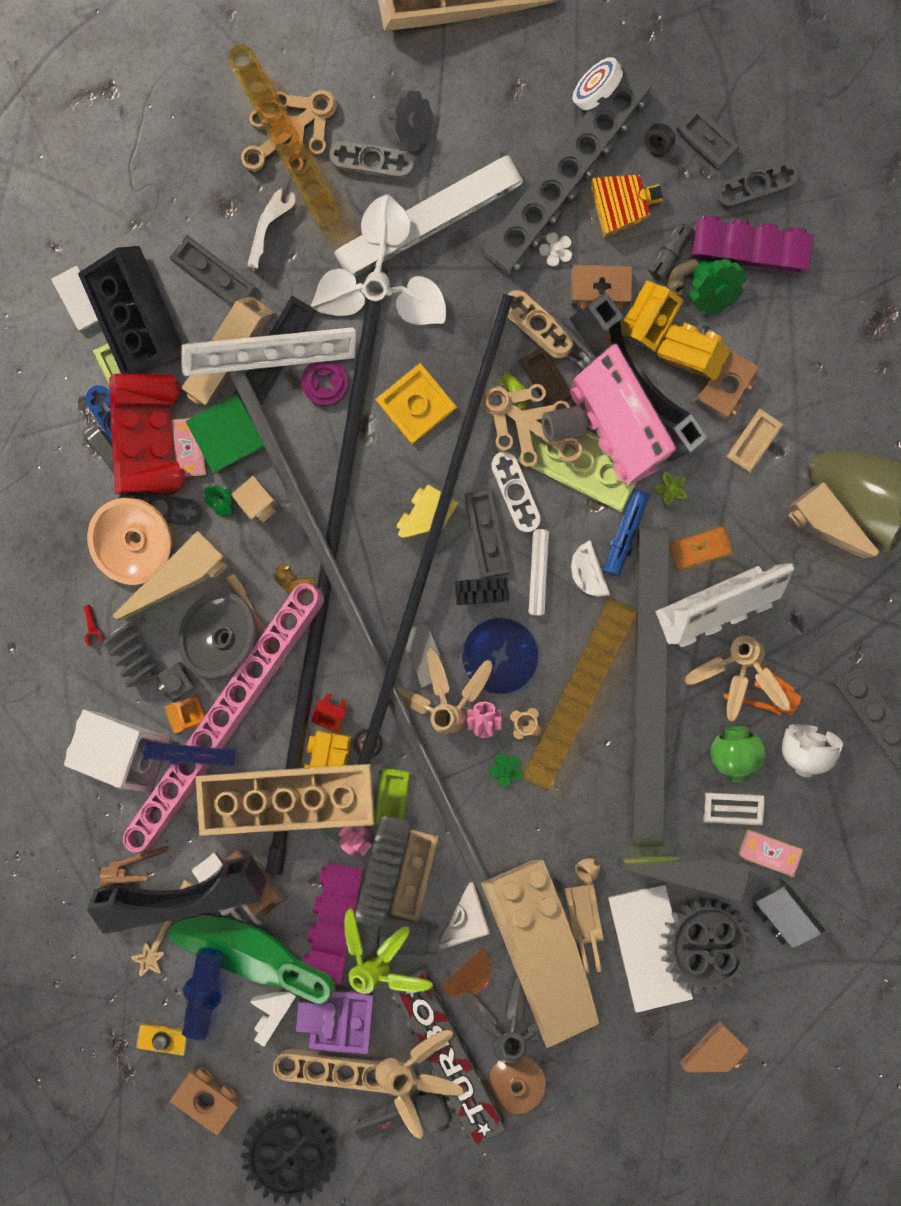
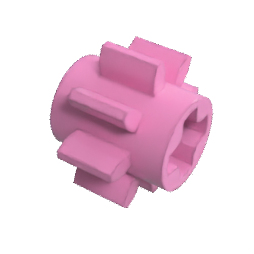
M479 702L474 706V710H467V730H473L477 737L489 738L494 735L495 730L502 729V710H496L492 703Z
M364 825L342 827L338 832V835L342 837L338 845L352 857H355L358 852L365 856L373 846V843L369 841L373 833Z

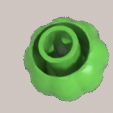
M727 727L724 729L725 733L718 735L711 745V760L720 773L731 777L732 782L748 781L749 775L760 770L765 762V746L757 734L748 732V727Z

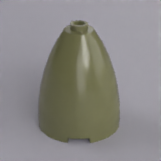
M839 450L825 451L821 456L816 454L808 468L812 471L810 477L814 485L817 486L824 482L872 544L890 554L901 541V461L860 451Z

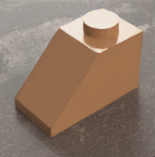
M719 1021L682 1059L680 1064L687 1073L729 1072L733 1067L735 1069L739 1068L748 1057L746 1053L749 1049L729 1028Z

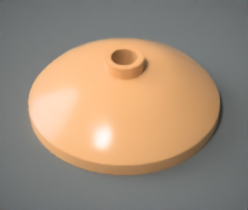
M130 497L114 499L100 507L90 521L87 541L91 557L106 576L117 582L129 585L143 584L171 557L172 536L169 526L161 513L143 500ZM135 532H137L140 535V541L136 540V538L134 537Z

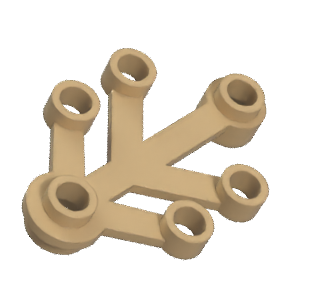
M326 90L315 91L310 97L292 96L283 91L273 95L272 103L278 111H285L289 107L306 109L297 117L269 114L259 109L254 110L250 114L249 120L255 129H263L265 126L281 127L282 129L260 147H246L241 155L244 167L249 171H259L265 165V158L291 138L290 156L286 160V167L292 174L301 173L304 168L301 158L304 129L313 120L314 134L313 138L309 141V150L314 156L323 155L327 149L324 140L326 119L333 116L337 106L334 96ZM279 97L287 99L283 106L277 105L276 100ZM324 101L328 105L325 110H319L317 104ZM257 115L264 117L263 122L260 124L253 122L254 117ZM321 142L323 147L321 150L315 151L312 148L313 144ZM251 156H258L259 162L252 165L249 163ZM298 160L300 166L297 169H292L289 166L291 161Z
M534 384L528 389L508 392L501 386H492L484 392L481 402L484 410L493 415L497 433L495 445L499 450L507 451L513 445V438L507 431L506 414L516 423L521 448L519 461L522 466L532 467L538 459L537 453L533 450L530 431L556 448L559 457L563 461L573 462L579 458L582 453V446L577 439L571 437L549 442L543 433L542 424L536 421L542 419L543 413L555 411L557 405L570 408L567 402L561 400L557 401L554 405L522 411L513 404L526 400L534 403L541 402L546 395V390L542 385ZM534 388H538L542 392V396L538 399L531 395V391ZM493 396L500 397L501 405L493 406L491 398ZM504 436L509 439L507 447H502L499 444L500 437ZM566 445L574 448L573 455L568 456L564 453ZM525 453L533 455L534 460L532 463H526L523 460Z

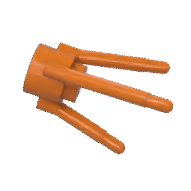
M763 663L759 664L762 669L768 668ZM771 671L790 702V709L787 711L782 710L772 700L770 702L774 705L747 698L743 700L744 705L770 711L778 716H781L782 713L791 716L801 701V695L795 693L793 686L785 683ZM756 681L755 686L762 689L760 684ZM724 694V699L728 700L729 694Z

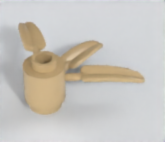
M744 635L736 638L731 645L730 657L723 660L722 657L717 656L692 670L684 680L686 685L697 684L724 672L727 664L736 661L742 665L740 675L733 677L730 686L727 717L731 722L737 719L743 704L749 682L748 678L745 677L747 667H755L758 672L755 676L757 682L779 708L785 711L790 709V702L772 672L768 668L762 669L759 665L765 657L763 644L751 636ZM749 646L750 652L747 655H743L745 648Z
M429 649L427 661L435 695H440L441 704L434 709L430 707L431 701L401 687H397V690L405 706L423 715L427 711L432 713L431 724L436 731L455 735L462 732L466 727L467 715L463 707L467 701L474 702L483 690L493 668L492 662L486 660L478 668L463 689V699L459 705L447 704L445 694L449 693L450 688L443 664L437 652Z
M450 1030L438 1032L417 1045L410 1052L412 1058L405 1064H402L397 1059L388 1058L383 1060L376 1068L375 1076L377 1082L390 1094L398 1096L394 1103L407 1128L416 1138H422L423 1129L408 1094L413 1084L417 1085L418 1090L454 1096L464 1093L460 1085L443 1078L421 1074L419 1079H415L412 1072L408 1069L414 1063L420 1064L450 1040L453 1036V1032Z

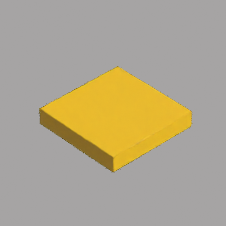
M421 363L375 399L412 445L457 409L456 405Z

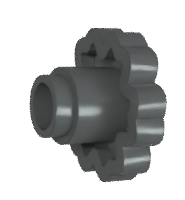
M403 90L399 92L398 97L391 98L388 108L381 113V129L389 134V139L392 143H397L400 151H419L421 144L428 143L429 136L432 133V126L429 122L433 116L429 101L422 99L419 91Z

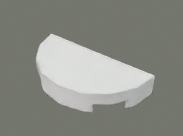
M591 540L582 544L573 555L570 566L572 578L577 587L586 594L597 597L610 595Z

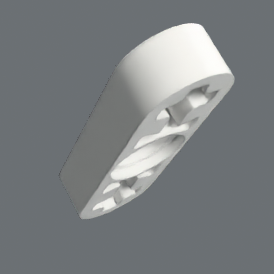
M500 452L492 460V472L515 527L524 533L532 532L539 526L540 514L516 457L509 452ZM500 458H504L505 461L511 460L513 464L509 467L511 476L517 473L519 479H511L505 485L502 484L501 479H506L507 477L503 470L498 471L496 468L500 464ZM513 484H518L524 489V496L518 501L511 500L507 495V489ZM526 500H529L531 506H525L528 515L533 514L535 516V519L531 522V527L519 523V520L522 518L521 510L519 508L514 512L512 506H519Z

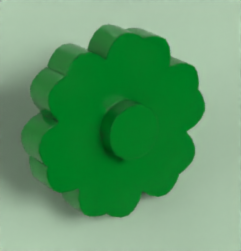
M729 259L714 262L709 260L703 261L693 271L694 280L692 285L694 289L690 292L689 297L698 311H705L708 315L721 313L726 305H733L744 292L742 285L747 280L745 271L738 263H731Z

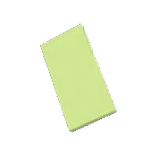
M586 429L584 435L572 437L580 442L582 453L575 461L566 462L559 457L556 448L534 433H530L533 450L538 456L537 462L530 468L617 511H623L636 483L627 487L624 480L620 481L617 478L613 469L614 463L610 456H606L599 445L600 438L597 434ZM566 445L564 453L571 456L574 454V448ZM525 453L523 460L526 463H532L534 457L530 453Z

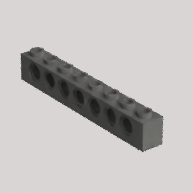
M626 63L622 66L623 76L617 88L606 99L603 96L598 99V106L587 111L483 246L482 255L508 275H510L513 269L519 271L528 259L525 255L531 246L536 249L546 236L543 230L549 223L555 225L564 212L560 209L567 200L572 202L582 189L578 185L583 178L590 179L599 167V164L596 162L602 154L608 156L617 143L614 140L620 131L625 133L634 122L633 113L637 108L643 110L651 100L652 95L649 93L653 84ZM617 97H625L630 105L626 108H620L615 104L614 100ZM607 120L611 123L612 129L602 131L598 128L597 122ZM585 142L590 143L595 151L591 154H584L580 151L579 145ZM570 165L576 169L577 174L574 177H566L562 174L561 169L564 166ZM549 188L555 189L559 193V198L553 201L547 200L543 192ZM535 211L540 214L542 220L539 223L531 224L526 220L525 215L528 212ZM518 234L523 238L524 243L519 247H513L508 243V237Z

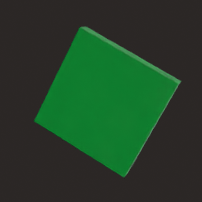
M238 394L185 421L214 474L264 447Z

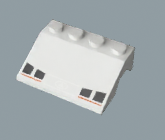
M778 564L765 572L759 566H756L655 611L668 644H679L680 647L690 645L697 641L695 637L704 632L706 636L722 630L721 625L730 621L731 624H735L747 619V613L753 610L759 613L772 608V602L780 599L794 571L793 564Z

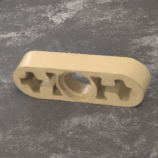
M514 290L509 292L507 295L513 296L512 301L514 303L521 301L522 307L521 309L517 307L514 310L510 307L507 317L552 357L564 358L569 355L573 340L555 322V319L523 291ZM524 312L528 314L525 320H523ZM534 318H541L545 321L546 327L541 331H536L531 328L530 321ZM551 329H553L552 337L548 335ZM554 339H556L557 341L564 339V347H554Z

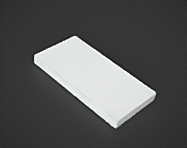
M665 883L608 897L635 1012L692 1000L691 989H683L682 982L677 983L672 980L676 973L671 974L665 971L670 962L661 961V958L667 955V951L659 949V946L667 944V940L660 935L670 931L666 927L665 922L674 923Z

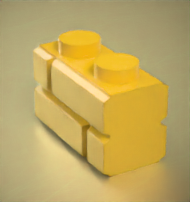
M646 280L629 313L624 318L628 340L655 352L684 300L667 287Z
M684 323L682 327L675 324L670 325L665 335V340L662 341L657 351V356L669 365L713 381L716 380L722 369V364L725 363L730 353V349L722 342L723 338L710 331L703 335L699 333L700 330L687 323Z
M317 730L315 736L310 735L307 753H311L312 757L310 765L305 764L304 768L347 765L352 736Z

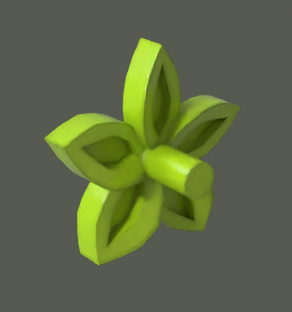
M664 471L662 477L664 484L656 486L653 491L658 494H665L664 503L666 507L673 502L674 498L680 500L687 499L686 492L680 488L684 484L686 476H679L673 481L671 475Z

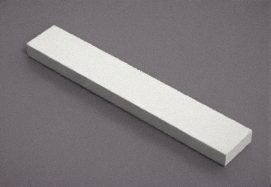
M351 327L182 344V373L184 376L353 359L356 355V330Z

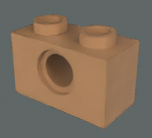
M730 350L725 363L722 364V369L717 379L714 381L708 379L695 403L723 420L728 418L729 415L734 417L743 404V401L739 398L744 390L750 392L759 378L755 375L758 366ZM724 379H730L735 383V393L729 394L722 389V381Z
M193 1066L169 1102L218 1136L238 1108L241 1100L237 1098V1092L227 1085L221 1087L214 1082V1076L203 1068L198 1070ZM203 1092L210 1093L214 1097V1103L211 1105L202 1103L200 1094Z

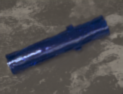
M146 741L144 760L170 761L171 765H178L179 762L234 768L236 749L181 745L179 741H173L172 744Z

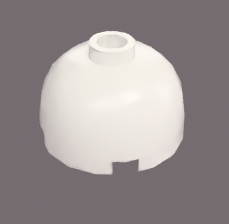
M791 724L788 729L786 728L783 737V757L800 776L812 777V775H820L830 771L836 765L843 746L842 740L827 731L826 736L816 733L818 730L816 726Z

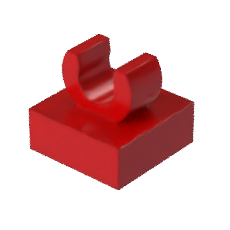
M327 694L323 701L319 699L311 722L338 733L347 711L344 710L346 701L342 699L339 706L329 703L331 694Z

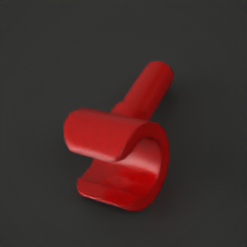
M84 606L88 624L85 643L91 647L90 634H97L101 644L104 640V634L96 627L91 606Z

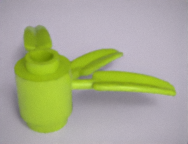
M350 908L345 914V936L348 951L351 955L356 956L358 963L349 972V982L357 992L368 994L382 982H388L390 989L408 992L426 991L433 986V983L428 980L389 974V962L407 939L410 931L408 926L401 927L395 931L377 950V955H369L362 960L363 949L355 913Z

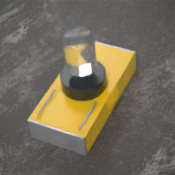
M141 1023L136 1048L184 1056L189 1031Z

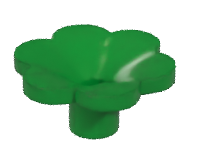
M208 485L205 487L204 492L206 496L204 500L206 504L213 508L217 515L223 516L226 514L230 516L234 512L232 506L234 501L231 496L233 491L229 487L223 489L220 485H215L214 487Z

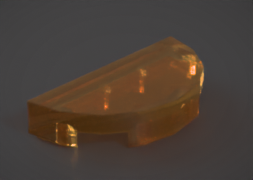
M482 947L440 986V989L448 995L462 997L464 991L472 994L480 991L487 983L490 973L489 956Z

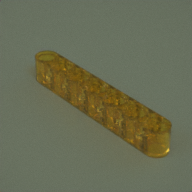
M245 44L235 45L230 50L228 59L236 80L314 223L322 231L329 232L334 230L340 223V212L333 196L255 53ZM241 56L250 58L249 64L244 67L237 66L235 61ZM253 82L264 84L263 90L257 93L250 91L249 87ZM274 107L278 110V114L274 118H266L263 116L264 110ZM282 133H289L293 137L287 144L279 143L277 138ZM302 158L307 164L303 169L295 170L291 167L293 160ZM310 184H316L321 190L317 195L309 196L305 193L306 187ZM326 209L335 213L334 218L328 222H324L319 218L320 212Z
M612 597L609 598L522 774V779L546 791L550 789L633 621L636 609Z

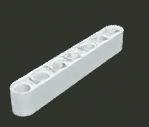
M507 155L406 210L411 224L409 235L401 244L390 245L386 243L383 262L520 186L524 180L511 157ZM361 235L337 249L334 255L342 269L350 271L357 277L370 270L371 267L376 266L381 242L370 243Z

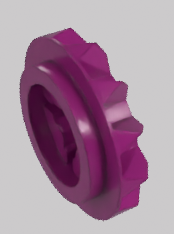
M335 360L308 364L304 369L301 385L309 400L319 405L333 404L341 399L346 392L348 377L343 366ZM334 373L330 379L334 390L323 387L316 391L320 382L315 374L327 377Z

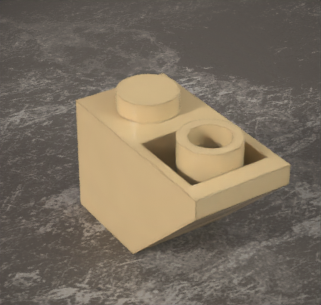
M254 476L231 494L247 516L255 523L258 521L265 523L277 512L274 508L278 503Z

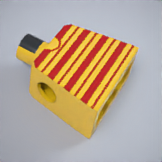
M640 175L593 178L591 182V189L604 238H608L646 221L650 215L648 205L663 202L660 185L643 188Z

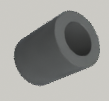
M579 406L545 412L542 415L543 433L549 442L584 435L586 428L589 426L588 415Z
M420 1091L412 1097L426 1131L438 1134L449 1128L448 1123L453 1118L443 1094Z

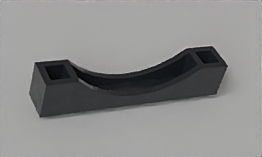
M607 292L586 304L569 318L596 358L601 356L611 346L615 344L618 346L676 448L667 458L669 462L691 453L708 438L693 415L668 399L643 372L629 345L625 331L624 316Z
M248 855L225 860L221 867L208 879L183 889L155 891L134 888L121 883L96 888L92 893L86 910L102 934L120 932L126 929L261 902L267 880L253 856Z

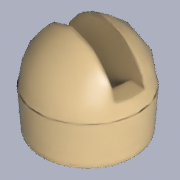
M585 858L575 865L577 876L586 884H591L598 878L601 872V866H596L594 858Z

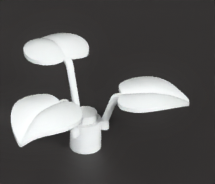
M383 195L374 200L365 211L361 222V230L365 240L370 243L381 242L375 271L367 276L364 284H357L355 276L350 271L344 269L330 270L321 278L311 303L313 309L328 315L347 316L358 312L363 307L365 296L369 300L378 301L386 294L390 296L395 292H403L396 300V308L402 319L416 325L442 324L445 322L446 304L443 294L436 283L429 278L415 276L409 280L407 288L404 286L390 288L388 276L381 272L386 243L390 245L401 244L408 237L411 228L407 212L392 196Z

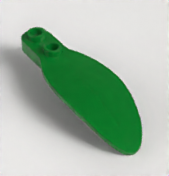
M192 916L175 922L168 931L169 938L184 950L245 979L268 986H282L286 990L318 1004L327 1001L335 991V984L330 975L296 959L275 938L244 921L224 916Z

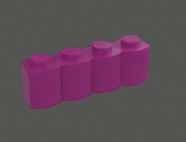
M705 215L703 219H697L695 223L690 258L704 261L729 259L731 263H738L743 266L806 274L809 271L814 235L807 234V230L804 228L792 227L789 231L778 230L777 225L763 223L760 227L749 226L748 221L734 219L732 223L720 222V217Z
M329 861L327 868H321L319 884L324 885L322 897L316 896L313 913L318 914L316 926L310 925L307 942L312 943L311 954L304 955L303 962L327 973L333 979L336 986H341L348 952L345 936V914L350 908L353 909L354 913L356 911L364 868Z

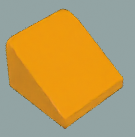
M198 695L165 706V711L174 734L200 725L205 718Z

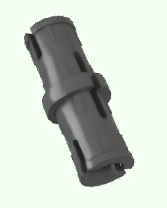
M678 222L669 240L661 245V253L648 270L655 278L659 275L658 280L664 281L675 261L680 260L683 256L682 250L695 232L688 224L684 228V222Z

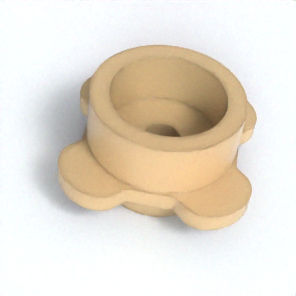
M529 708L525 712L516 710L511 713L510 719L514 722L515 729L513 735L515 738L522 739L528 735L535 737L540 735L542 729L537 721L539 712L535 708ZM528 721V726H524L523 722Z

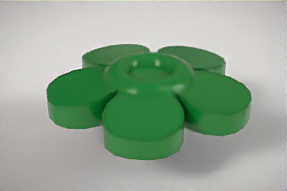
M499 753L495 756L494 760L497 765L489 767V774L491 777H498L497 781L500 786H508L510 779L513 781L521 779L522 771L514 769L520 765V759L516 755L510 756L508 760L504 753Z

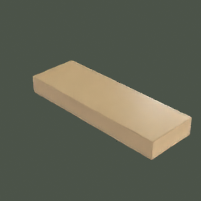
M410 829L389 916L418 922L439 836Z

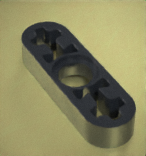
M153 493L121 494L118 497L134 496V498L145 501V497H148L147 503L153 505L157 500H164L168 505V511L163 516L167 523L193 526L200 522L203 515L200 504L192 499ZM173 502H178L176 508L187 509L188 504H192V509L197 512L196 516H191L190 521H186L185 515L175 513L176 519H171L174 512Z

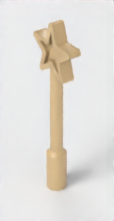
M234 573L225 580L232 592L248 603L253 611L256 627L262 635L266 628L248 600L246 590ZM277 638L272 639L269 643V651L275 654L280 648V642ZM285 660L281 664L282 666L286 665Z
M184 879L180 889L187 888L195 884L187 879ZM173 921L164 922L152 947L146 942L143 954H136L131 957L132 960L141 964L140 976L149 969L158 974L161 973L162 969L158 960L165 952L158 951Z

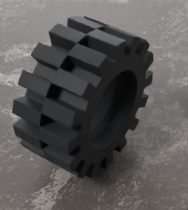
M508 577L455 581L456 605L509 601Z

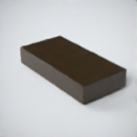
M542 347L519 359V363L531 384H540L545 388L546 395L542 400L544 406L554 405L557 401H567L572 398L570 389L551 356ZM534 388L540 398L542 396L541 390Z

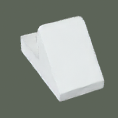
M283 990L252 998L251 1004L269 1014L268 1017L262 1015L254 1028L258 1032L254 1041L262 1046L266 1045L297 994Z

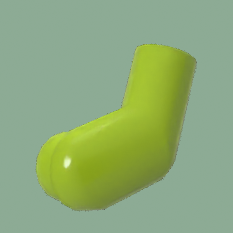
M506 372L498 381L508 392L526 389L509 372ZM527 400L514 403L513 405L524 411L527 407Z

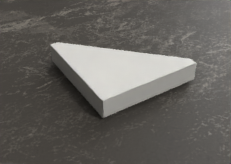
M473 881L467 885L438 942V951L490 934Z

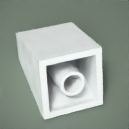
M83 710L77 720L72 742L67 749L64 766L121 789L151 792L170 737L99 712Z

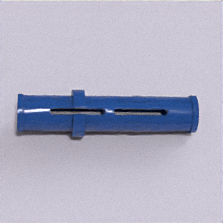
M635 488L632 491L633 493L623 515L616 538L611 540L610 546L612 548L603 568L604 572L618 577L621 575L620 573L628 553H632L633 547L631 544L648 499L651 496L649 493Z

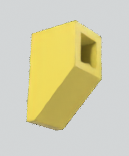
M427 485L425 490L422 488L418 489L411 501L415 505L410 515L404 513L396 526L400 530L398 533L400 538L406 539L429 533L441 494L440 491L430 485ZM451 499L442 529H444L458 505V502Z

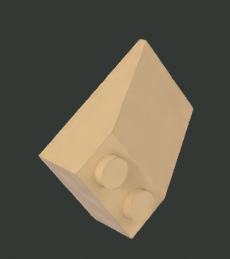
M824 482L812 487L786 508L790 513L787 515L788 519L797 529L802 528L805 532L863 559L874 557L880 553Z

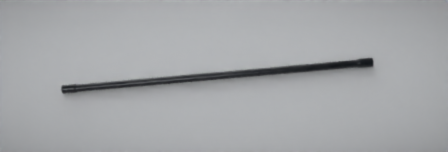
M371 267V272L375 271L376 267ZM381 268V272L388 276V269ZM367 298L325 537L335 560L338 553L382 299L372 301ZM320 565L317 587L323 592L324 602L310 622L285 769L300 768L332 587L322 565ZM289 830L274 831L265 872L278 875L283 874Z

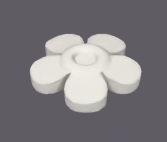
M549 233L546 236L548 244L544 243L539 247L540 255L548 256L547 264L549 266H557L559 258L562 262H568L572 257V253L567 250L571 246V240L567 236L561 237L558 242V235L556 233Z

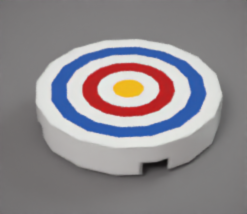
M612 57L603 59L595 64L578 82L572 97L574 103L582 110H589L598 106L597 100L602 96L605 99L609 97L619 85L623 76L622 65Z

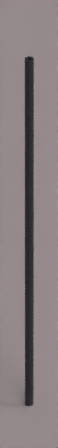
M502 294L357 765L370 764L511 307L513 296Z

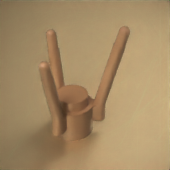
M164 846L121 861H111L110 867H103L100 870L101 887L119 883L128 885V883L148 881V876H128L127 870L121 869V867L165 853L169 848Z

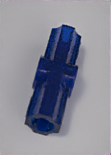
M199 948L196 955L193 977L184 986L183 995L188 1000L182 1035L186 1038L205 1040L207 1038L212 1011L221 1002L222 992L217 987L223 952L218 949Z

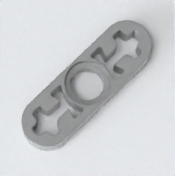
M339 141L331 147L329 153L332 165L343 171L404 179L412 173L414 168L411 154L395 148ZM342 149H346L348 155L356 156L355 151L359 150V165H354L355 159L345 158V161L341 163L339 162V157L335 156V154H339ZM370 152H374L380 157V163L373 168L367 167L363 162L364 156ZM384 155H389L388 159L391 162H398L399 157H402L405 163L409 165L408 167L404 166L402 171H397L396 165L387 164L388 170H384Z

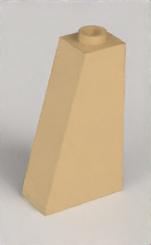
M253 296L239 299L233 305L211 342L259 337L273 318L275 312ZM229 372L192 375L187 378L182 389L188 393L187 397L199 405H202V403L207 405L215 400L231 376Z

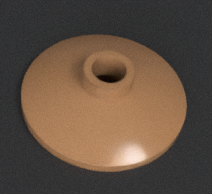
M523 1056L519 1061L510 1064L498 1061L492 1067L487 1080L501 1110L511 1114H522L534 1109L541 1102L546 1089V1080L541 1067L527 1056ZM514 1082H520L523 1085L520 1091L512 1090L511 1086Z

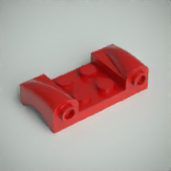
M115 373L109 378L115 495L131 493L172 495L178 492L180 486H183L185 483L184 469L180 468L178 462H173L171 405L180 397V383L175 381L174 375Z

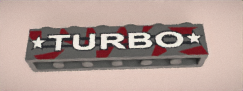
M427 966L407 975L408 977L424 979L433 983V986L426 991L408 992L393 990L391 992L394 1004L397 1008H402L407 1017L404 1020L409 1032L412 1035L416 1034L420 1043L438 1032L444 1030L453 1032L451 1039L426 1058L425 1061H430L434 1069L432 1070L433 1076L452 1081L463 1089L464 1093L461 1095L446 1096L449 1109L452 1113L456 1112L461 1120L459 1126L462 1134L466 1139L470 1138L475 1146L504 1132L508 1121Z

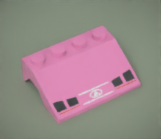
M616 344L611 346L574 378L570 386L572 399L577 405H581L589 418L588 427L591 430H595L599 436L600 448L606 456L609 455L614 463L613 469L617 478L620 481L624 480L628 487L657 472L658 468L656 465L667 459L676 448Z

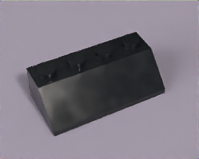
M140 246L118 247L78 273L121 374H143L166 365L182 355L181 340Z

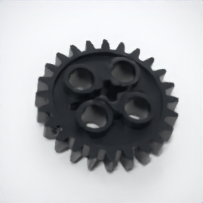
M289 1105L287 1114H283L281 1108L277 1107L276 1116L274 1117L270 1112H265L266 1122L259 1118L255 1120L257 1129L249 1127L247 1134L252 1139H244L242 1145L249 1149L243 1150L240 1155L242 1158L249 1159L243 1163L242 1169H251L246 1180H256L253 1190L255 1191L263 1187V1198L272 1193L274 1194V1203H277L280 1196H283L286 1205H289L290 1199L295 1196L298 1204L301 1203L302 1194L304 1193L309 1199H312L313 1188L321 1192L323 1186L320 1180L329 1183L331 1177L325 1171H334L335 1165L329 1161L335 1160L337 1157V1153L329 1151L336 1145V1141H327V1138L331 1135V1129L321 1130L325 1121L313 1122L314 1112L305 1117L303 1107H301L298 1114H294L292 1106ZM292 1128L297 1133V1137L294 1140H287L283 1137L282 1130ZM307 1136L309 1140L296 1149L294 1157H288L278 1170L271 1174L269 1170L282 1160L284 1152H291L299 1141ZM267 1148L274 1151L276 1158L265 1160L262 1158L260 1151ZM308 1149L313 1150L318 1158L314 1161H307L303 1158L302 1152ZM290 1170L294 1172L296 1179L291 1182L285 1181L281 1177V1172Z

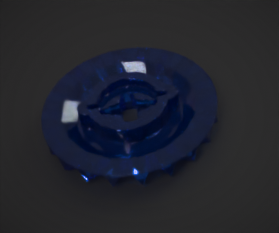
M507 618L489 619L477 625L466 638L462 652L464 669L471 679L484 661L490 660L493 668L483 690L495 694L511 693L523 687L532 678L538 663V647L533 635L519 622ZM505 640H508L505 654L509 658L507 661H501L496 671L493 672L496 658L492 656V652L494 650L499 651L503 647Z

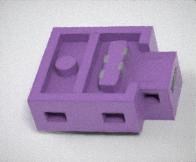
M335 988L333 995L327 1001L320 1004L300 998L296 1032L310 1033L309 1049L368 1054L374 991L368 994H361L355 989Z

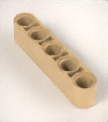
M288 1048L279 1052L273 1065L275 1075L284 1081L389 1093L377 1081H372L367 1076L370 1070L376 1069L383 1061L381 1059ZM284 1058H290L294 1061L295 1068L291 1071L284 1070L280 1065V1061ZM312 1062H320L323 1064L325 1071L321 1074H314L310 1071L309 1065ZM343 1065H348L353 1068L354 1075L344 1078L339 1074L338 1069ZM411 1065L408 1069L412 1072L413 1078L418 1079V1072ZM413 1084L408 1094L412 1093L417 1085Z

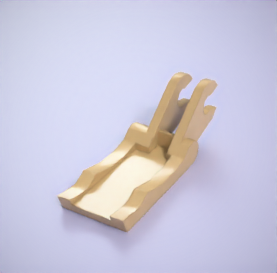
M594 884L565 888L572 934L576 945H579L585 973L589 974L583 944L589 943L592 945L597 972H601L596 942L604 941Z

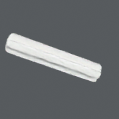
M535 529L533 531L529 614L535 616H542L545 613L549 532L544 529Z

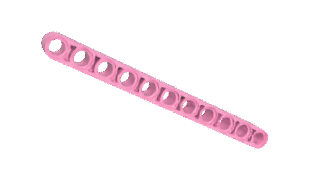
M300 584L292 591L251 650L246 661L239 667L123 835V843L129 851H148L156 845L195 789V776L206 773L322 607L324 595L318 587L310 584ZM311 590L314 594V600L310 605L305 606L302 596L306 591ZM294 614L297 618V624L293 629L288 630L285 625L286 618ZM277 638L280 642V648L277 653L272 654L269 651V643L272 639ZM260 662L263 667V673L260 677L255 678L252 674V668L256 663ZM242 686L246 691V697L242 702H238L235 692ZM224 710L229 715V722L226 726H222L218 720L220 713ZM205 735H209L212 739V746L209 750H205L202 746V739ZM189 759L195 762V771L191 775L185 769V764ZM172 783H175L179 789L176 798H172L168 792L169 786ZM155 807H158L162 813L159 822H155L152 818V811ZM138 831H141L145 836V842L142 846H139L135 840Z

